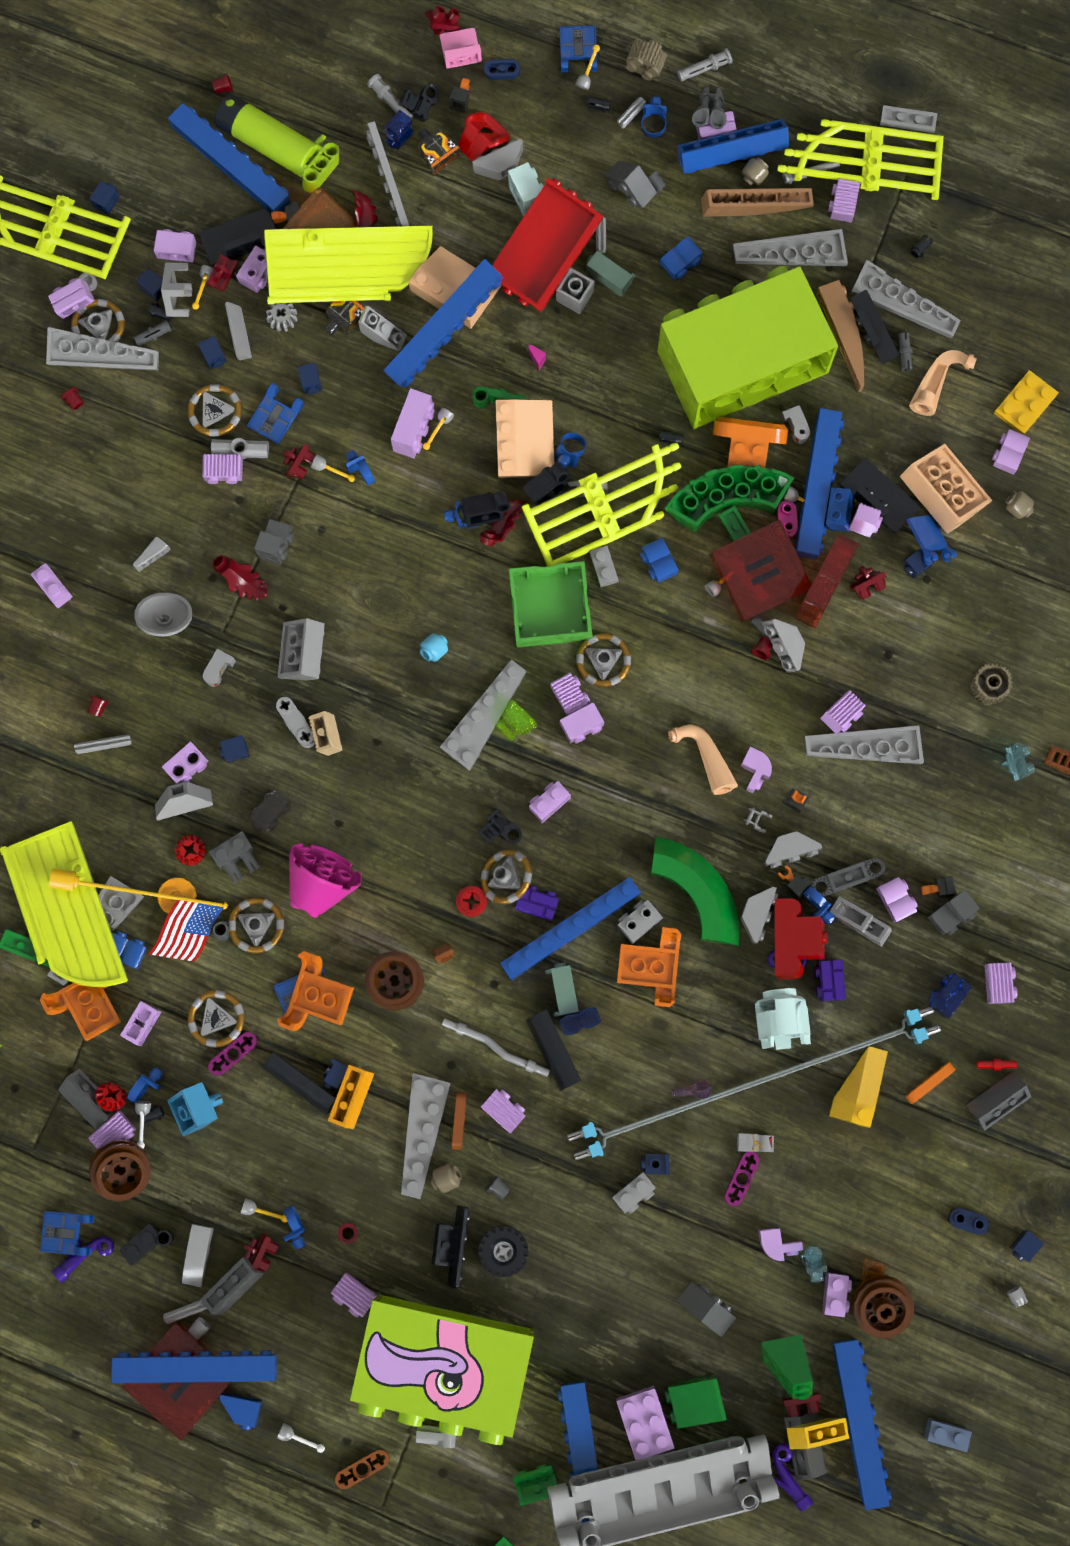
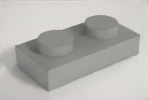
M608 546L589 551L600 588L618 583L619 580Z

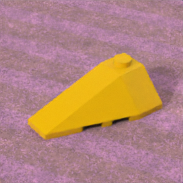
M871 1046L867 1047L840 1090L834 1096L829 1114L830 1117L866 1128L871 1127L888 1051Z

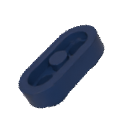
M514 59L489 60L484 65V74L490 80L515 79L520 74V64Z
M955 1208L948 1215L949 1223L955 1228L977 1235L984 1234L988 1230L989 1222L983 1215L962 1208ZM958 1215L963 1217L961 1222H958L956 1219ZM977 1221H981V1228L976 1227Z

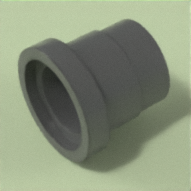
M656 170L648 179L658 194L667 184Z
M220 921L214 925L213 935L216 939L225 941L230 938V929L227 922ZM225 925L226 932L223 935H218L217 928Z
M497 1175L488 1184L485 1191L491 1192L502 1200L508 1194L510 1188Z

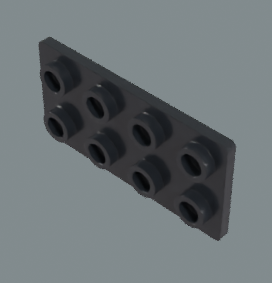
M264 208L201 231L199 235L210 264L213 266L217 263L221 254L229 259H233L251 252L255 245L259 248L265 247L264 230L276 229L268 208Z
M866 458L840 484L842 488L850 489L854 494V498L860 504H866L870 508L873 507L880 510V517H883L882 523L894 534L907 523L908 518H911L920 509V506Z

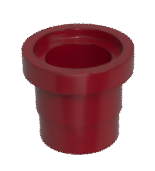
M227 73L223 74V77L212 81L216 94L233 91V86Z
M76 387L67 390L61 396V399L66 401L72 410H76L84 404Z
M762 636L757 645L752 649L753 655L760 659L768 660L773 646L770 639Z
M91 695V702L87 712L101 717L109 701Z
M345 1223L339 1228L338 1237L343 1243H352L358 1237V1230L355 1225ZM346 1227H350L354 1231V1236L351 1239L344 1236V1229Z

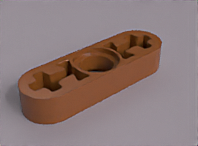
M457 1092L452 1150H462L467 1093Z
M377 1449L343 1468L335 1477L337 1487L348 1489L383 1469L390 1460L389 1453L385 1449ZM378 1453L380 1456L384 1455V1463L381 1464L380 1461L373 1465L375 1469L372 1470V1465L367 1459L371 1458L372 1462L377 1458ZM360 1463H365L368 1466V1472L364 1475L357 1472V1465ZM353 1468V1473L358 1479L354 1480V1476L348 1479V1484H345V1482L341 1483V1474L347 1476L351 1474L349 1469Z

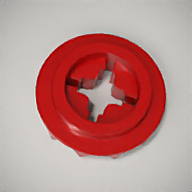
M194 835L183 836L177 841L174 849L176 858L187 866L200 863L206 853L204 842ZM193 845V850L197 854L189 853L186 856L187 850H185L184 846L191 847Z
M468 886L458 893L456 905L463 915L468 917L478 916L486 908L487 897L480 888ZM473 893L474 900L480 903L473 904L470 910L469 903L463 900H469Z
M110 1081L106 1084L102 1083L97 1088L95 1100L102 1109L117 1111L125 1105L127 1095H125V1089L119 1087V1083L112 1084ZM110 1093V1094H116V1095H115V1097H114V1099H113L112 1097H109V1098H108V1097H107L108 1094Z

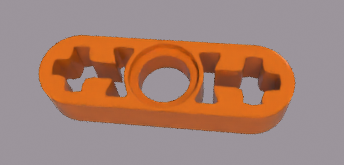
M950 1061L947 1062L905 1097L911 1104L915 1103L956 1069Z

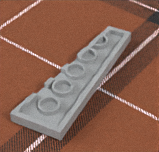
M375 121L368 123L366 138L369 147H373L374 158L378 160L379 174L384 177L385 183L383 185L386 194L389 193L391 198L389 200L391 210L395 211L397 215L395 217L397 227L409 226Z
M842 229L733 244L735 264L847 266L848 264Z
M866 260L851 291V294L855 296L867 290L874 305L951 339L961 321L941 307L936 306L932 301L916 294L915 290L905 287L898 279L888 276L884 270Z
M48 327L47 365L158 371V351Z
M511 659L443 742L440 749L470 771L524 678L526 670Z
M919 726L804 737L806 756L910 764L924 763Z
M110 876L105 884L131 889ZM104 888L101 890L98 896L112 933L143 899V895ZM51 970L47 975L63 986L69 982Z
M414 1073L411 1085L401 1194L421 1199L451 1083Z

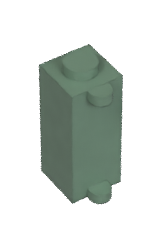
M601 250L597 251L594 255H590L585 263L586 273L621 297L636 276L634 273H628L605 257Z
M566 963L555 964L554 968L545 970L546 974H552L559 1011L554 1012L553 1016L579 1013L570 965L566 966Z

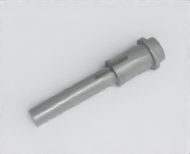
M826 162L809 167L808 169L825 171L840 167V163ZM787 172L782 174L785 184H792L795 181V174H788Z

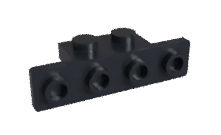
M864 290L851 297V301L859 316L856 320L860 328H865L867 334L864 336L869 345L873 344L882 364L898 357L899 353L868 291Z
M457 1206L455 1225L436 1224L432 1264L449 1266L447 1286L452 1288H459V1284L462 1281L461 1267L465 1258L463 1251L464 1243L467 1240L466 1226L470 1217L469 1208L464 1206Z

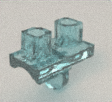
M1020 742L1006 748L1007 754L1005 756L1007 761L1003 762L1002 766L1009 767L1015 781L1024 779L1035 772L1034 764L1026 763L1025 757L1030 755L1028 745H1021Z
M809 1246L806 1248L804 1255H801L805 1270L810 1275L811 1282L824 1281L823 1272H827V1265L822 1256L821 1249L817 1246Z

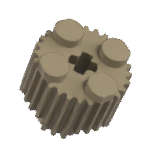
M636 38L626 60V69L630 72L639 73L643 79L651 81L652 77L660 75L667 54L662 51V46L658 42L649 40L646 43Z
M993 663L991 665L985 664L974 674L970 682V688L975 698H978V701L981 700V703L984 705L996 704L1002 701L1012 688L1011 684L1013 682L1010 681L1012 677H1010L1011 673L1008 672L1009 669L1006 670V667L998 666V664L994 665ZM991 681L994 683L993 687L989 685Z

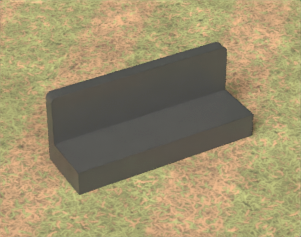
M77 1069L66 1077L58 1091L98 1130L119 1110L107 1111L102 1109L95 1100V1092L98 1087L80 1069Z
M1011 1072L968 1103L966 1107L976 1117L979 1126L985 1131L1032 1096L1027 1085L1014 1072Z
M242 1257L201 1300L211 1314L223 1315L264 1273L262 1270H255L248 1259Z
M815 1413L785 1417L786 1431L789 1427L816 1421ZM821 1446L810 1449H792V1461L796 1480L814 1479L826 1474Z

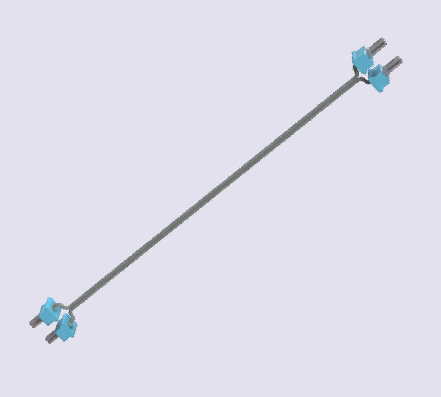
M928 1007L920 1011L918 1009L906 1010L903 1013L905 1018L902 1020V1028L606 1133H603L600 1128L594 1127V1124L589 1122L580 1131L567 1135V1138L580 1133L581 1135L568 1140L572 1141L581 1137H585V1139L592 1136L596 1137V1130H598L604 1136L603 1145L601 1146L600 1142L596 1141L595 1144L588 1146L589 1148L575 1153L574 1157L587 1152V1154L576 1157L575 1160L587 1156H592V1158L598 1155L603 1156L602 1149L606 1146V1139L897 1035L906 1034L909 1039H913L915 1044H921L923 1040L929 1039V1035L940 1032L941 1029L929 1033L928 1031L937 1029L940 1026L937 1025L925 1029V1027L915 1028L911 1030L912 1036H910L908 1032L903 1031L905 1029V1021L909 1026L914 1025L915 1022L922 1020L923 1016L934 1013V1010L923 1014L921 1013L933 1008Z

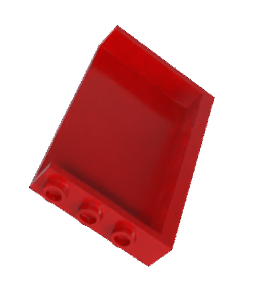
M547 178L545 180L546 184L492 265L504 277L501 284L504 287L502 291L509 296H512V294L516 295L519 298L518 302L526 307L529 304L541 313L603 220V215L594 210L590 202L585 199L581 201L577 198V194L569 188L566 191L555 178H552V180Z

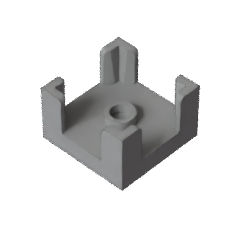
M165 263L161 292L166 316L189 317V309H175L177 297L192 296V284L177 283L174 272L188 271V263Z

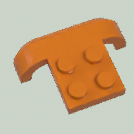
M719 416L714 420L712 434L731 438L727 467L732 465H760V467L765 468L769 443L787 444L788 428L784 424Z
M662 927L659 948L621 944L617 983L655 987L654 1006H672L675 1003L681 933L678 929Z
M303 951L298 954L302 965L289 1007L285 1015L277 1019L279 1026L291 1031H297L304 1024L308 1014L342 1025L354 987L322 977L323 964L321 957Z
M72 983L53 994L43 993L40 998V1002L48 1015L59 1014L69 1009L86 1041L121 1022L104 990L109 986L89 987Z

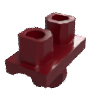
M436 5L433 11L427 10L425 16L430 20V28L433 29L435 35L440 36L444 31H459L460 29L458 24L460 14L457 9L451 8L447 14L442 6Z
M221 254L213 267L207 285L224 292L238 265V261L231 260Z
M304 444L301 446L296 456L294 454L297 449L294 447L291 448L290 452L283 451L282 455L286 458L283 463L288 466L290 461H292L285 474L289 478L292 476L301 480L304 478L307 470L299 466L301 461H304L310 465L316 456L308 450V445Z
M864 566L858 568L859 574L855 575V579L858 582L849 586L852 592H856L857 596L864 600L871 596L867 588L868 586L873 585L876 592L886 588L884 578L887 576L884 571L873 573L872 567L866 570Z
M262 1233L259 1241L253 1238L250 1245L244 1243L243 1248L247 1250L244 1257L250 1259L249 1262L255 1270L266 1272L270 1261L263 1258L264 1253L267 1251L275 1254L279 1245L267 1234Z
M813 1393L805 1400L786 1398L782 1399L783 1406L787 1409L789 1417H796L801 1415L799 1404L806 1403L808 1414L819 1412L818 1401L821 1398L820 1394Z

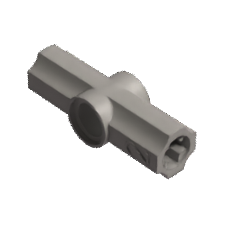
M242 438L234 440L212 439L211 454H239L242 459L268 458L269 442L248 441ZM244 446L243 451H236L237 447Z

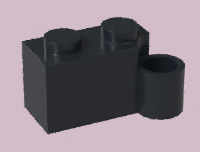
M555 463L551 467L544 468L523 489L534 504L538 506L559 496L570 487L566 482L569 478V473L561 463Z
M503 491L495 494L488 492L461 499L462 512L467 528L504 520V512H507L511 507L507 494Z
M154 1222L149 1223L125 1244L119 1252L133 1266L141 1261L157 1245H170L174 1241V1234L168 1229L160 1231ZM163 1232L169 1235L168 1243L161 1241L160 1237Z

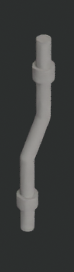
M444 1018L442 1026L456 1031L455 1033L461 1036L464 1034L484 1042L502 1059L519 1065L530 1073L536 1072L548 1077L549 1069L537 1065L536 1062L530 1059L527 1061L507 1053L489 1036L472 1030L463 1023L459 1022L458 1024Z

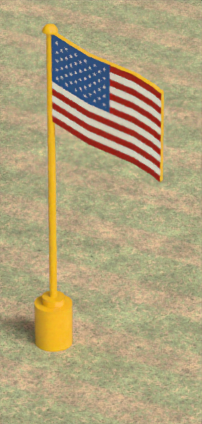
M52 869L49 881V888L73 891L74 888H78V885H86L177 900L166 917L159 938L149 954L181 960L195 961L204 949L212 925L222 909L228 907L226 902L223 904L79 881L80 877L76 876V872Z

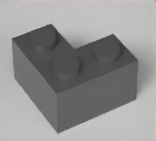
M618 160L604 175L608 181L607 185L614 191L623 192L627 197V202L633 207L643 208L657 194V191L637 164Z
M269 519L265 532L260 531L254 548L259 559L281 566L282 560L285 561L288 555V550H286L288 544H291L294 539L292 527Z
M964 890L928 916V919L941 935L946 933L951 935L958 929L956 925L960 922L965 924L977 916L976 911L980 908Z
M691 1282L677 1301L722 1337L736 1319L730 1313L732 1309L714 1294L709 1296L708 1293L710 1291L701 1283L697 1286Z

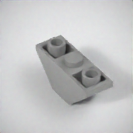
M522 139L512 140L506 146L496 148L486 156L477 157L472 162L474 173L496 180L507 177L508 171L518 166L523 151Z
M365 306L358 322L361 333L378 344L400 351L407 334L372 308Z
M777 619L762 622L764 631L781 660L782 667L787 673L800 670L805 642L798 628Z
M187 781L168 786L155 804L157 821L212 806L211 790Z
M797 831L779 836L769 852L764 865L765 867L775 868L781 866V862L786 860L792 863L800 860V856L806 854L807 857L819 854L818 851L822 849V845Z
M775 887L754 895L746 901L740 919L753 944H757L758 941H762L766 932V930H763L765 922L769 923L772 912L769 911L771 904L775 905V899L778 897V894L775 893L777 889Z

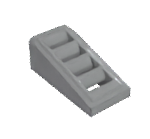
M155 537L133 563V567L140 572L171 549L160 538Z

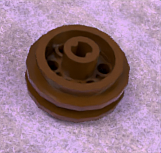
M398 951L383 953L376 957L367 968L365 976L366 991L372 1001L384 1009L393 1011L406 1009L414 1004L422 994L424 986L423 971L417 961L406 953ZM391 963L397 964V968L395 970L390 969ZM409 969L410 975L405 976L403 970ZM379 972L385 973V977L383 979L378 978ZM393 977H398L400 984L396 987H393L391 982ZM407 983L412 985L409 991L405 990V984ZM382 986H385L387 989L384 994L379 991ZM399 992V999H394L393 993Z
M123 1139L110 1141L101 1146L92 1156L89 1165L91 1183L96 1192L105 1199L113 1201L129 1200L140 1194L148 1184L151 1174L150 1162L143 1148L135 1142ZM133 1161L138 1163L136 1167H131L130 1164ZM103 1172L109 1173L107 1177H102ZM133 1175L131 1179L127 1180L128 1176Z
M875 1275L864 1280L856 1288L852 1298V1311L859 1327L867 1334L877 1338H891L902 1333L910 1325L914 1315V1302L907 1287L900 1280L888 1275ZM878 1293H882L879 1297L875 1296ZM893 1293L897 1295V1297L895 1299H890V1294ZM868 1302L872 1303L870 1308H866ZM876 1316L877 1320L871 1319V1317Z

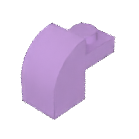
M750 746L740 767L754 773L746 791L753 794L755 789H760L764 781L760 779L761 777L767 780L770 778L772 766L769 758L763 752Z
M780 1228L758 1230L762 1250L774 1260L785 1261L784 1253H787V1256L798 1255V1251L803 1250L801 1241L782 1243Z

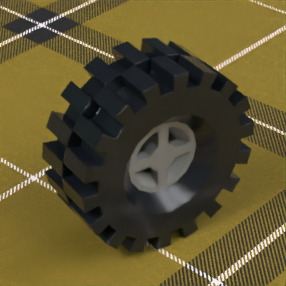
M510 1226L494 1227L483 1236L479 1244L478 1255L480 1262L491 1275L502 1278L510 1277L517 1274L524 1267L528 1258V1244L525 1237L517 1229Z

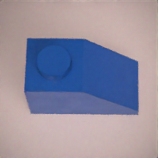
M225 1392L220 1395L222 1404L233 1422L240 1425L239 1428L251 1430L252 1427L255 1428L257 1426L262 1400Z

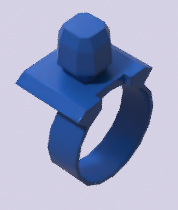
M652 97L650 104L643 106L644 116L641 120V130L647 137L657 138L666 129L665 117L667 107L661 105L660 97ZM653 114L659 115L663 119L665 127L658 133L646 131L642 125L646 117Z
M577 433L563 435L555 453V459L558 460L557 463H561L564 468L567 466L576 468L579 457L584 454L587 445L586 440ZM566 439H575L583 445L584 449L579 452H568L562 442Z
M354 450L347 452L348 462L346 466L348 472L351 474L359 470L367 486L375 483L363 455L358 456Z
M456 501V511L451 509L444 512L445 521L454 522V520H457L460 529L463 526L467 528V525L459 518L462 505L460 506V502Z
M808 886L803 895L818 909L811 917L821 916L823 922L830 924L835 919L834 915L827 911L831 904L818 891Z
M155 1067L149 1073V1078L142 1074L130 1090L127 1099L135 1104V1101H139L149 1085L159 1091L161 1086L156 1081L161 1079L163 1072Z
M291 1205L284 1209V1214L292 1231L283 1238L285 1242L292 1239L294 1248L298 1250L305 1246L304 1238L300 1236L305 1231V1228L295 1208Z

